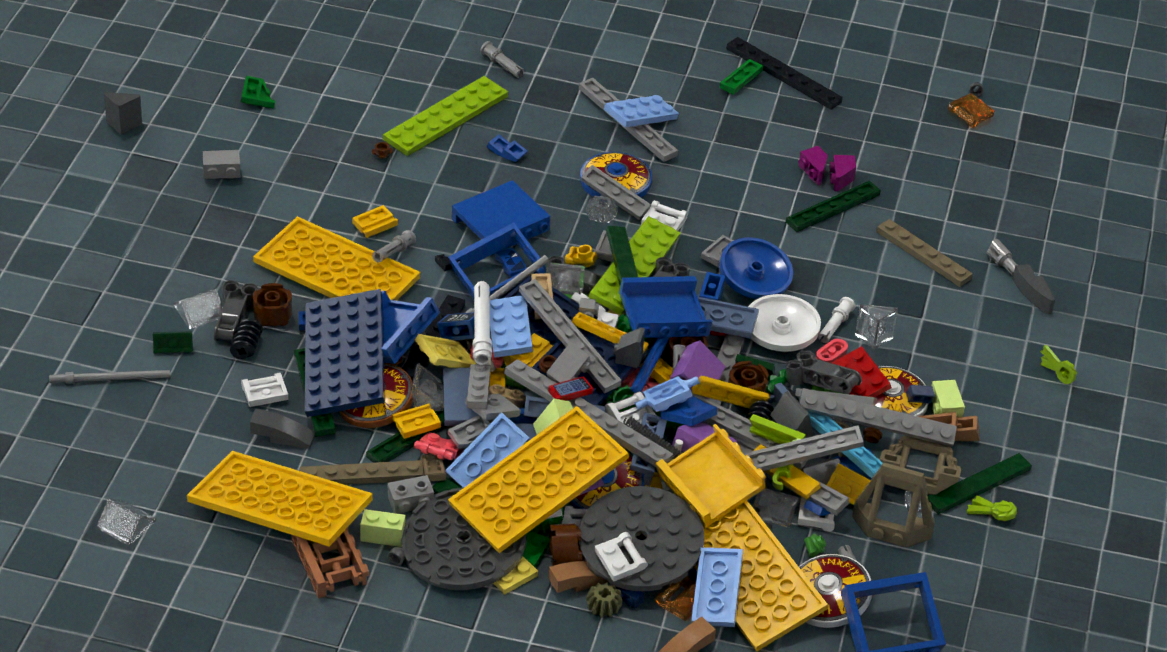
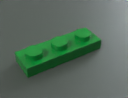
M748 59L720 82V88L734 95L763 71V65Z

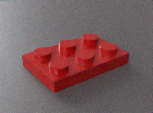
M862 346L832 362V364L850 368L860 373L862 382L860 385L854 386L849 395L875 398L892 388L891 383Z

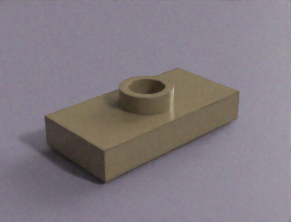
M433 454L421 455L424 476L428 475L429 481L446 480L443 460L438 459Z

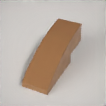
M956 412L918 416L957 426L954 441H980V425L977 416L957 418Z
M586 561L568 562L549 567V580L557 593L574 588L575 592L589 589L591 586H596L598 583L602 585L609 582L601 576L597 577L588 568Z
M700 617L680 631L659 652H698L715 641L716 629L703 617Z

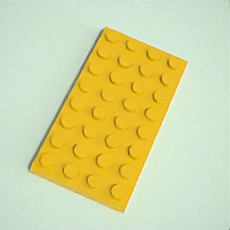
M298 216L253 256L254 263L330 298L381 289V291H386L390 300L397 301L421 276V272L388 257L382 262L377 263L372 256L375 251Z
M576 406L457 492L448 501L500 554L627 460L629 454Z
M231 451L187 494V502L329 547L373 500V494L235 451Z
M745 501L707 528L703 526L704 548L743 549L735 624L756 652L828 609L826 601L748 501ZM698 562V564H697L696 567L694 566V568H695V570H696L697 572H698L699 562Z

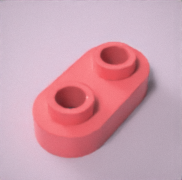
M842 339L831 340L817 351L816 359L832 363L847 354V342Z

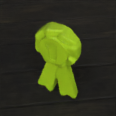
M1044 345L1043 350L1040 351L1044 355L1041 357V365L1054 370L1058 379L1064 384L1074 382L1077 375L1075 366L1068 360L1061 362L1049 346Z
M976 496V499L972 500V505H968L967 514L993 515L997 520L1008 521L1015 518L1017 508L1013 502L1002 500L1001 502L992 503L980 496Z

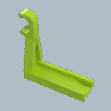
M755 414L750 418L751 428L749 432L776 443L784 444L806 438L804 433ZM793 464L778 467L772 477L774 488L783 490V483L779 482L778 479L781 476L790 478L791 471L789 469Z

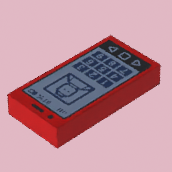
M583 376L550 385L548 392L555 399L568 401L593 394V387Z

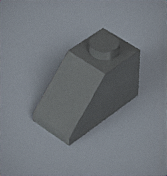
M641 327L621 336L619 344L615 343L613 355H616L615 363L635 368L639 367L643 355L645 328Z

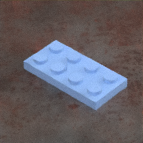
M658 95L605 103L604 110L625 128L675 120L679 115L671 105L667 104Z
M514 296L490 300V330L494 358L533 352L526 299L523 296Z
M501 412L445 471L464 488L528 442L530 438Z
M701 547L691 621L694 622L698 618L703 617L712 626L735 627L743 549Z

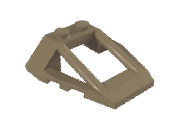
M905 435L899 439L897 444L890 445L889 450H883L879 459L882 463L905 468L910 448L938 454L933 478L924 476L928 489L927 495L937 494L957 483L961 474V468L957 466V459L953 458V451L950 446Z
M882 463L872 477V480L865 486L863 492L854 503L852 517L866 536L903 547H909L932 539L935 519L932 517V506L928 501V489L924 473ZM884 484L913 492L906 526L876 518ZM874 490L872 502L869 504L867 501ZM919 502H921L922 518L916 517Z

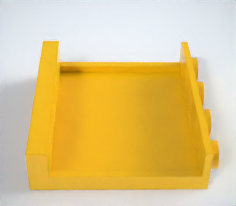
M716 424L713 425V434L669 463H666L663 459L656 462L658 475L677 496L690 504L691 509L698 514L705 528L766 488L764 472L760 468L757 469L752 459L748 455H744L741 452L740 446L736 442H732L729 439L728 433L724 429H720Z

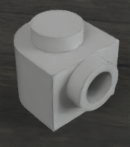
M580 298L579 312L594 318V315H598L599 304H596L595 299Z

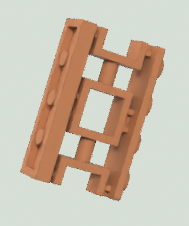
M348 527L330 547L313 543L312 550L309 543L313 541L292 535L293 544L318 599L326 597L327 590L334 592V583L352 579L354 586L359 585V582H361L362 586L367 585L369 570L367 565L362 563L361 552L359 549L356 550L354 537L352 534L349 535ZM338 549L339 557L323 560L321 553ZM351 561L353 566L342 569V567L350 566ZM333 570V572L325 573L324 579L322 573Z

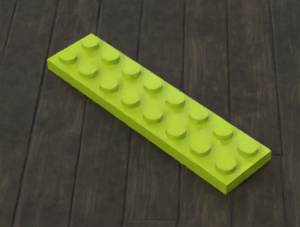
M483 76L384 133L383 140L406 156H409L508 97V91Z
M650 216L646 218L629 241L638 277H650L655 271L656 260L666 256L678 240L681 232L659 222L655 218ZM614 262L590 291L588 297L595 299L597 303L622 315L625 309L619 294L620 284Z

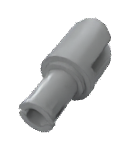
M992 240L987 254L999 267L1004 266L1013 276L1015 265L1018 264L1012 259V253L1000 240Z

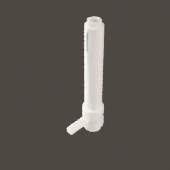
M479 281L474 286L473 359L479 365H490V372H493L496 368L491 359L490 287L486 282Z

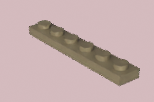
M888 219L877 226V233L957 286L961 287L972 279L973 273L892 220Z
M422 460L300 467L301 472L344 485L395 482L424 476Z

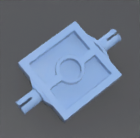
M677 376L643 391L645 398L634 402L637 410L646 406H651L656 412L667 410L669 406L683 403L692 397L689 388L700 384L699 379L695 376L688 380H682Z

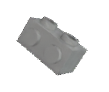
M239 150L203 151L204 179L241 178Z
M570 342L546 372L547 377L556 383L577 378L581 372L585 373L590 367V355Z
M428 475L388 483V500L393 513L396 514L413 511L423 501L428 502L434 498V491Z

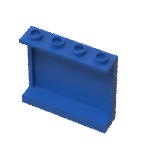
M513 180L452 205V220L455 223L463 221L480 239L512 223H515L527 240L550 230V215ZM515 242V243H513V244H511V245H509V246H507V247H505V248H503V249H501V250H504V249H507V248H509V247H511V246H514V245L517 244V242Z
M696 277L622 278L619 294L632 331L641 327L645 328L644 338L709 336L713 321L706 320L695 291Z
M382 291L384 346L381 350L384 353L385 363L395 364L414 343L417 335L422 334L440 313L433 298L426 297L421 304L390 300L386 291Z

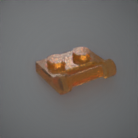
M972 93L952 101L948 105V110L952 113L955 112L963 118L971 128H975L978 123L993 117L995 112ZM960 107H962V108L965 109L967 112H969L973 117H971L968 113H966V112H965L964 110H962Z
M686 576L676 584L672 583L663 593H659L655 597V602L660 607L686 621L693 612L696 582ZM681 586L686 588L673 602L669 600Z

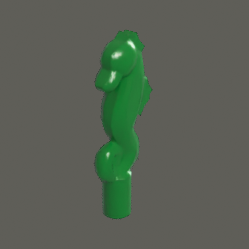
M786 369L780 370L778 377L777 375L769 376L768 393L773 394L775 384H785V381H787Z

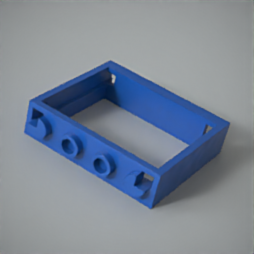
M515 223L448 257L453 271L473 299L474 286L462 271L463 269L517 242L532 264L540 259ZM545 265L533 274L547 273ZM517 275L490 288V295H492L498 289L503 287ZM515 286L513 289H511L509 292H507L505 295H503V296H502L501 298H499V299H502V298H504L505 296H507V295H508L512 290H514L517 286Z
M926 572L845 585L842 589L841 596L856 652H941L946 645ZM919 588L933 640L869 651L855 598Z

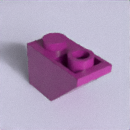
M819 146L800 151L799 167L817 185H821L826 171L828 155Z
M834 155L833 162L829 163V172H831L830 183L834 185V191H839L854 181L856 172L854 155Z

